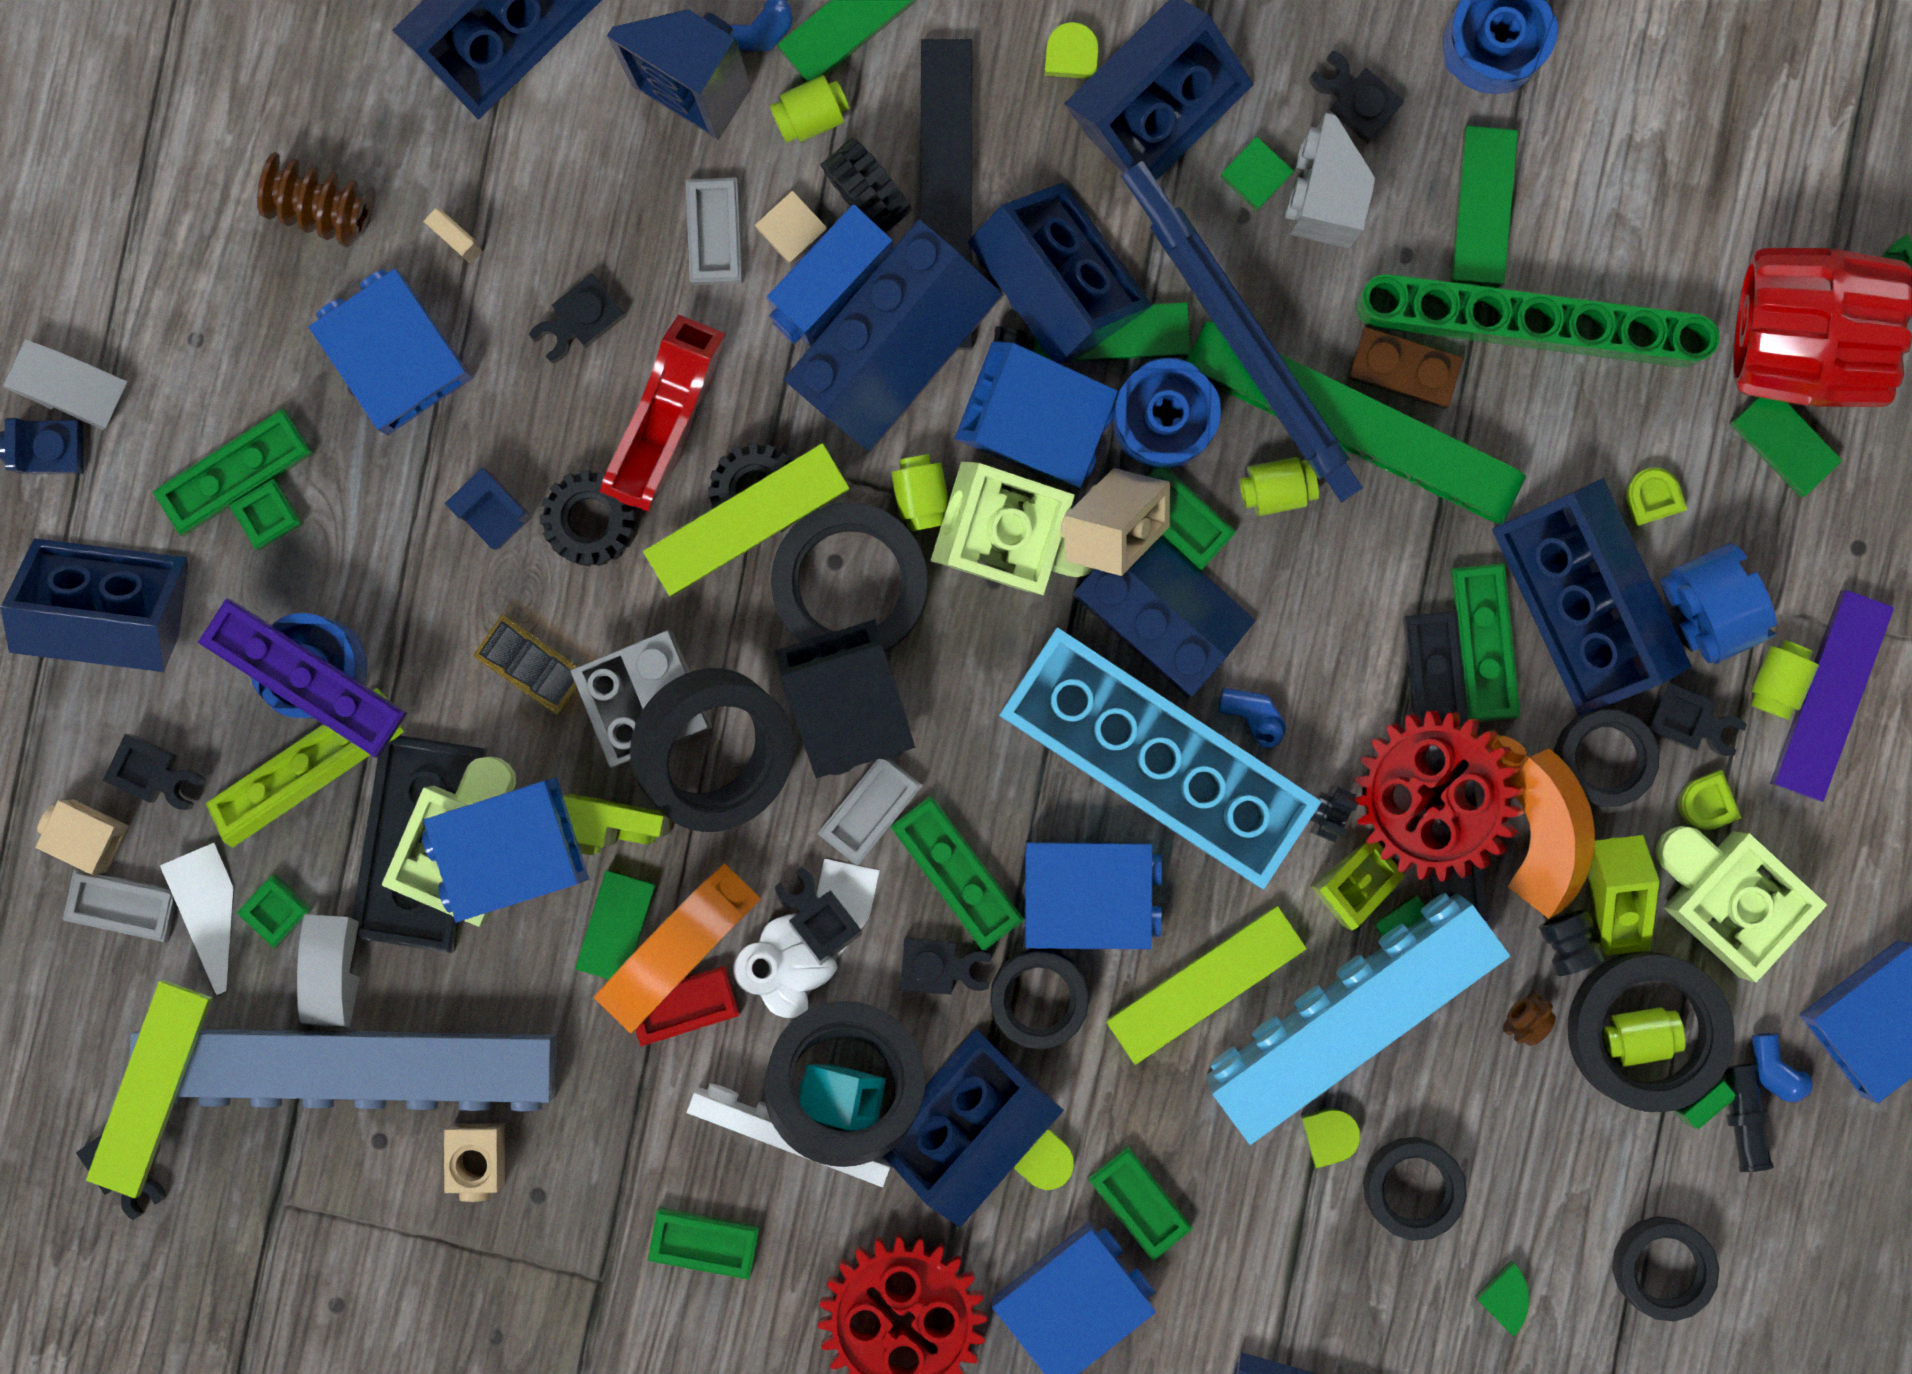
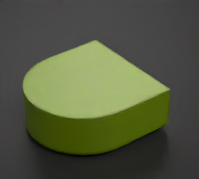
M1069 22L1058 26L1051 33L1047 42L1044 76L1089 79L1097 71L1098 42L1094 33L1087 26L1076 22Z
M1648 468L1636 473L1626 486L1625 500L1634 527L1687 510L1677 479L1665 469Z
M1716 770L1688 782L1680 791L1678 796L1679 813L1683 820L1694 828L1711 830L1741 819L1722 770Z
M1327 1108L1300 1116L1316 1168L1344 1161L1356 1152L1360 1143V1130L1356 1121L1345 1111L1337 1108Z
M1048 1128L1014 1166V1169L1033 1186L1043 1190H1053L1063 1186L1070 1179L1074 1169V1159L1068 1145Z

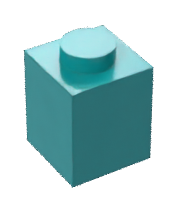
M807 1064L805 1075L798 1089L799 1103L814 1121L848 1131L862 1130L878 1122L886 1078L835 1064Z

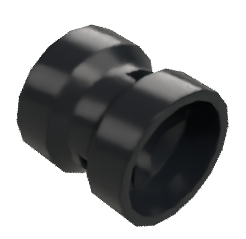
M1580 909L1546 921L1538 927L1544 942L1551 944L1553 950H1558L1552 959L1558 976H1566L1586 970L1607 958L1602 943L1593 939L1589 940L1592 937L1591 928L1594 923L1588 909Z

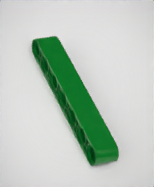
M1391 274L1378 275L1370 279L1358 293L1355 301V311L1359 319L1365 325L1373 328L1679 368L1693 366L1710 357L1717 350L1720 341L1719 330L1716 324L1708 317L1700 314ZM1377 289L1387 291L1394 302L1392 312L1382 314L1375 311L1369 302L1370 292ZM1433 296L1443 303L1445 309L1443 319L1432 320L1424 315L1421 309L1423 297ZM1483 302L1493 308L1496 315L1494 326L1485 327L1475 321L1473 317L1475 303ZM1527 309L1538 310L1544 315L1547 322L1544 333L1537 334L1527 328L1524 319ZM1579 316H1587L1595 321L1598 329L1595 340H1587L1579 335L1576 329V322ZM1636 322L1646 328L1649 335L1646 347H1640L1631 342L1628 336L1630 323ZM1682 329L1691 330L1698 336L1700 347L1696 354L1689 353L1683 349L1680 343Z
M1205 321L1186 362L1198 368L1215 388L1278 418L1213 322ZM1280 354L1346 452L1486 520L1498 524L1505 523L1525 482L1526 475Z

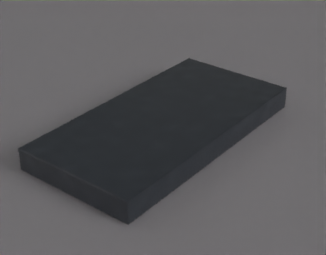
M399 735L387 744L377 760L352 919L359 922L357 939L453 953L455 951L459 922H455L454 916L384 887L382 882L423 787L437 786L456 794L468 765L475 759L486 757L487 748ZM422 835L419 839V843L422 842Z

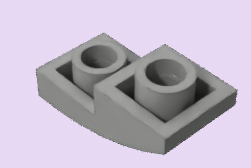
M25 339L2 387L49 409L56 408L104 430L127 381L73 357Z
M304 914L297 964V998L300 1023L313 1026L350 1028L360 977L349 973L359 925L358 921L350 917Z

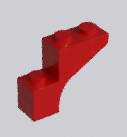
M679 314L677 315L661 340L650 378L605 473L600 488L601 493L616 498L623 504L636 506L645 511L650 510L682 457L695 410L712 384L726 333Z

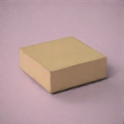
M793 191L754 225L757 231L790 266L828 231L827 227Z
M435 208L423 221L470 265L483 252L481 250L482 247L440 208L438 210Z

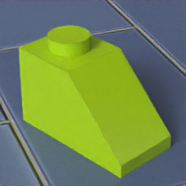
M1644 835L1596 840L1593 860L1588 873L1596 941L1602 943L1606 955L1651 950L1659 878Z

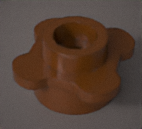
M1536 992L1529 994L1526 998L1518 1000L1511 1007L1507 1020L1503 1025V1032L1507 1035L1514 1034V1040L1519 1044L1525 1043L1529 1046L1538 1044L1548 1036L1555 1025L1556 1016L1552 1012L1553 1005L1548 1000L1541 1002V996Z

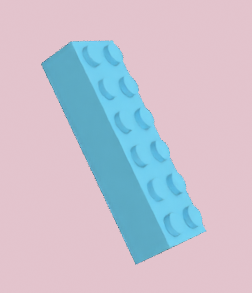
M1058 627L999 714L1001 718L1263 890L1322 802Z
M1446 893L1435 897L1421 909L1420 912L1424 917L1408 929L1404 924L1391 929L1379 939L1378 943L1381 948L1366 959L1362 955H1357L1347 961L1336 971L1339 979L1323 990L1319 985L1309 989L1294 1002L1297 1009L1281 1021L1277 1016L1268 1019L1253 1031L1254 1041L1240 1051H1237L1235 1047H1231L1210 1063V1067L1213 1070L1206 1077L1211 1093L1249 1145L1259 1140L1510 957L1507 950L1469 901L1458 893H1455L1450 898Z

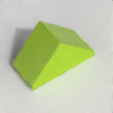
M1365 841L1310 885L1339 923L1352 931L1367 919L1405 877L1403 873L1398 871V866L1391 858L1384 861L1380 858L1383 847L1379 842L1368 844Z

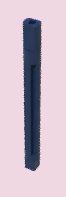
M1143 161L1127 170L1121 177L1152 221L1151 231L1319 480L1323 477L1326 479L1341 503L1362 490L1363 486L1346 463L1350 460L1349 456L1181 207L1174 208Z

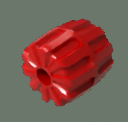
M1763 248L1755 251L1745 272L1737 311L1733 348V377L1737 390L1744 395L1818 407H1885L1890 405L1896 396V387L1901 386L1905 375L1903 354L1910 351L1912 334L1907 329V324L1912 317L1911 266L1900 260L1841 249Z

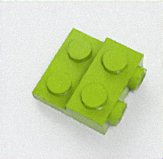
M577 794L563 795L581 854L594 855V853H600L601 848L614 845L618 829H620L618 839L650 845V842L655 843L656 837L670 834L672 820L659 810Z

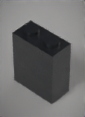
M875 619L774 650L780 679L816 779L826 775L844 774L855 766L874 760L892 759L903 751L915 748L909 722Z

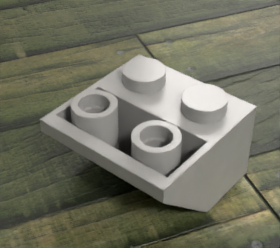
M1325 113L1317 128L1309 126L1306 138L1303 137L1296 168L1303 169L1304 174L1303 178H1297L1295 187H1292L1290 190L1284 218L1293 220L1289 235L1350 248L1364 231L1376 178L1337 116Z
M667 630L570 670L610 768L630 761L632 733L640 713L649 700L667 683L690 672L673 632ZM706 711L693 717L680 730L673 744L713 728Z

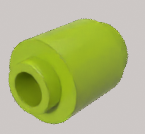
M824 75L778 95L780 101L769 105L786 144L795 139L802 143L845 123L841 113L850 109L838 81L836 80L828 84Z
M929 454L900 459L901 470L891 472L899 519L905 520L906 528L910 532L941 526L949 503L942 462L931 464Z
M1297 456L1248 466L1247 477L1239 479L1245 509L1253 507L1257 517L1307 507L1308 501L1319 499L1318 481L1315 472L1307 460L1299 461Z
M1783 640L1780 648L1769 646L1750 690L1755 693L1750 705L1790 721L1794 710L1800 711L1819 667V664L1810 661L1813 651Z
M1658 1007L1612 1015L1610 1026L1603 1028V1040L1609 1058L1616 1057L1622 1067L1672 1059L1674 1053L1685 1050L1684 1028L1676 1010L1665 1011L1664 1008Z

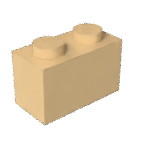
M1113 468L1097 485L1090 489L1088 494L1065 513L1061 524V536L1065 539V561L1122 576L1170 527V482Z

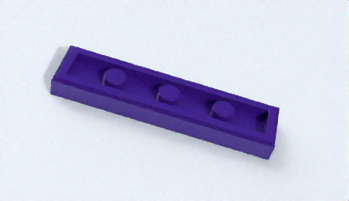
M1848 590L1840 591L1814 661L1819 664L1818 670L1800 711L1796 710L1770 784L1807 798L1824 802L1894 607Z
M225 599L197 642L375 758L380 757L407 715V712L232 599Z

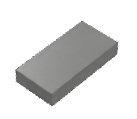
M738 179L686 180L690 284L743 283Z
M878 759L817 834L858 866L923 785L891 759Z
M81 869L73 870L63 921L166 942L169 941L177 904L170 888L101 873L91 875Z

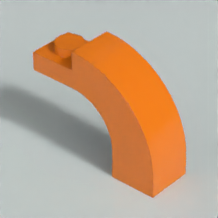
M1497 734L1491 747L1494 750L1504 747L1511 748V752L1502 761L1504 766H1520L1521 771L1509 778L1510 785L1525 788V793L1514 797L1522 805L1531 831L1528 854L1507 887L1550 919L1571 905L1582 888L1591 868L1595 846V829L1591 808L1577 777L1567 764L1551 749L1548 748L1528 757L1526 756V749L1519 742Z
M724 863L660 925L593 998L631 1034L747 915L761 898Z

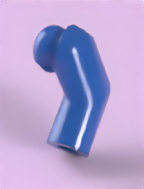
M768 0L764 4V9L751 25L729 24L734 29L731 36L738 42L739 51L766 52L772 50L791 28L793 22L791 6L786 0Z
M1222 687L1218 713L1244 717L1257 743L1262 747L1273 748L1282 742L1286 732L1285 721L1269 696Z
M1778 1033L1752 1035L1754 1062L1758 1066L1759 1083L1778 1098L1787 1102H1799L1810 1095L1813 1089V1082L1809 1074L1805 1071L1799 1073L1781 1061Z

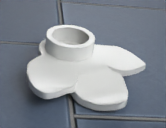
M797 914L782 916L767 923L758 943L744 947L736 956L733 966L734 977L739 986L746 992L760 995L769 1011L783 1018H797L807 1011L808 998L805 991L816 989L825 984L837 970V963L832 957L820 966L790 927L789 920ZM758 958L764 959L769 965V972L762 979L757 978L752 972V964Z

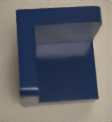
M481 468L444 503L459 519L465 521L493 550L500 549L533 517L498 479L484 468Z

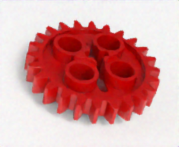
M1437 710L1426 712L1424 725L1416 714L1406 716V731L1397 723L1388 725L1386 728L1391 742L1381 737L1373 739L1371 743L1379 755L1362 756L1360 761L1371 771L1369 775L1354 777V782L1367 788L1366 795L1355 798L1358 801V805L1367 806L1369 812L1357 820L1358 825L1373 824L1375 831L1366 840L1367 843L1372 844L1383 840L1386 846L1380 858L1384 861L1399 855L1398 871L1401 873L1408 871L1414 864H1417V876L1420 880L1429 878L1434 867L1437 877L1441 882L1451 879L1453 867L1457 874L1464 878L1472 875L1471 861L1480 869L1491 865L1486 850L1495 855L1503 854L1506 848L1498 837H1513L1518 833L1514 826L1507 822L1508 817H1517L1524 814L1522 808L1511 804V797L1525 793V788L1510 785L1509 778L1520 772L1521 768L1520 766L1505 767L1502 762L1511 752V748L1504 747L1494 750L1491 745L1496 738L1497 732L1495 730L1487 731L1478 736L1479 720L1476 718L1469 719L1461 728L1459 712L1447 713L1443 724ZM1431 745L1439 747L1445 756V765L1439 773L1433 771L1426 761V752ZM1462 760H1467L1469 763L1467 770L1462 776L1455 779L1442 793L1441 799L1445 803L1429 808L1419 821L1415 831L1409 830L1408 824L1422 812L1435 798L1436 793L1432 788L1448 783L1458 770ZM1470 780L1480 783L1484 789L1485 798L1480 807H1474L1466 799L1465 787ZM1398 784L1407 787L1411 793L1412 803L1407 811L1398 808L1394 802L1393 794ZM1436 819L1446 822L1450 828L1451 840L1447 846L1440 845L1433 838L1432 825Z
M901 1233L897 1234L894 1248L887 1249L884 1241L877 1237L875 1240V1253L872 1255L860 1245L856 1247L855 1253L858 1264L855 1266L844 1259L840 1261L839 1268L845 1279L829 1277L826 1285L837 1295L836 1297H821L819 1304L821 1308L832 1313V1315L824 1316L818 1320L819 1329L832 1331L831 1335L822 1340V1350L837 1349L838 1351L830 1361L831 1370L847 1366L848 1371L846 1374H966L960 1364L961 1361L977 1364L978 1354L969 1347V1344L985 1343V1334L973 1328V1326L987 1322V1312L972 1309L973 1306L984 1300L983 1291H967L966 1289L975 1280L974 1272L969 1271L958 1275L956 1271L960 1266L961 1256L956 1255L947 1262L942 1260L944 1244L941 1242L930 1253L924 1251V1238L921 1235L917 1237L913 1248H906ZM895 1272H906L913 1277L916 1286L908 1294H895L887 1286L886 1280ZM871 1287L875 1288L897 1314L902 1316L907 1311L913 1313L911 1322L913 1329L925 1339L934 1343L938 1350L932 1353L926 1349L921 1340L908 1326L903 1324L898 1329L892 1327L893 1313L881 1302L871 1298L867 1290ZM942 1307L952 1313L954 1321L948 1328L936 1330L928 1326L924 1318L925 1315L932 1308ZM862 1310L871 1311L879 1318L880 1325L873 1332H860L852 1324L851 1318L853 1315ZM908 1346L915 1350L919 1359L911 1367L900 1368L893 1364L889 1355L896 1347Z

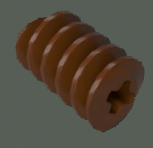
M271 153L264 164L258 183L257 208L259 214L266 219L278 216L279 222L286 226L294 225L297 222L298 228L305 233L313 232L316 229L318 236L325 240H330L336 236L338 243L344 247L353 245L359 239L370 220L375 205V189L371 186L364 196L359 198L357 197V181L351 179L344 190L339 191L338 175L336 173H330L322 185L318 183V167L312 165L304 177H300V162L298 160L291 159L283 171L279 169V153Z

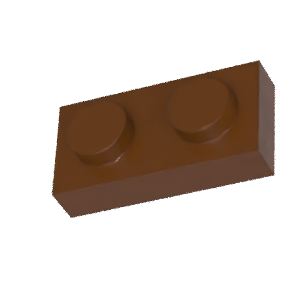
M1365 327L1361 332L1347 379L1446 409L1449 407L1464 357Z

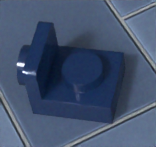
M6 418L5 431L0 432V459L5 462V469L19 474H83V423L80 421H25L19 418Z

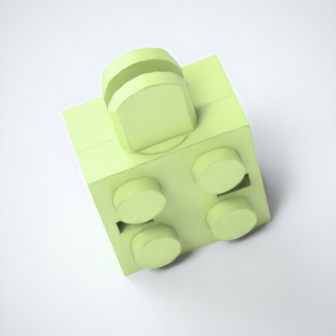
M961 462L931 557L932 562L1040 595H1044L1051 571L1070 577H1080L1088 575L1094 570V568L1065 561V539L1061 536V524L1065 513L1071 509L1074 494L981 463ZM1002 484L1012 487L1011 491L1002 489ZM978 561L986 563L988 566L979 564Z
M492 756L475 759L468 765L456 794L437 786L423 787L382 882V886L453 916V912L449 913L445 910L440 899L438 885L442 878L437 862L429 859L424 849L423 841L419 843L422 832L426 830L423 819L513 791L516 785V774L510 764L501 758ZM493 911L464 921L480 927L489 922Z
M1679 826L1663 833L1657 842L1655 855L1659 864L1683 885L1663 908L1739 978L1757 983L1827 906L1821 898L1750 833L1732 831L1717 848L1698 829ZM1761 869H1763L1770 877L1768 878L1766 875H1764L1761 872Z

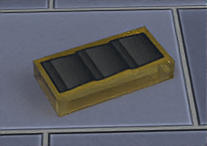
M501 614L473 654V657L556 715L562 713L578 690L570 670L579 666L505 614Z

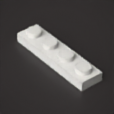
M709 1084L708 1090L698 1087L694 1092L686 1113L802 1156L792 1149L778 1134L770 1120L765 1103L758 1102L757 1107L753 1108L737 1102L738 1093L716 1084ZM820 1124V1125H822V1126H824V1127H826V1128L832 1129V1128H830V1127H828V1126H825V1125H823V1124ZM880 1157L872 1162L857 1166H825L883 1187L891 1165L884 1157Z

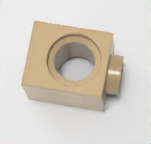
M58 800L55 806L50 805L39 821L37 832L41 836L35 848L91 875L106 873L129 825L77 800Z
M453 1123L444 1130V1193H459V1200L465 1202L490 1200L491 1193H497L505 1185V1123ZM475 1150L485 1157L487 1161L485 1174L474 1175L466 1170L463 1164L465 1151Z

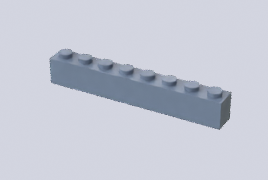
M201 1029L174 1105L178 1104L179 1097H198V1105L207 1107L230 1105V1098H250V1106L279 1107L282 1106V1099H302V1107L330 1108L334 1107V1099L354 1100V1107L358 1109H380L386 1107V1100H407L406 1108L413 1110L437 1109L438 1101H459L458 1109L488 1110L490 1109V1102H511V1110L539 1111L542 1110V1103H549L556 1097L557 1034ZM141 1030L130 1033V1058Z

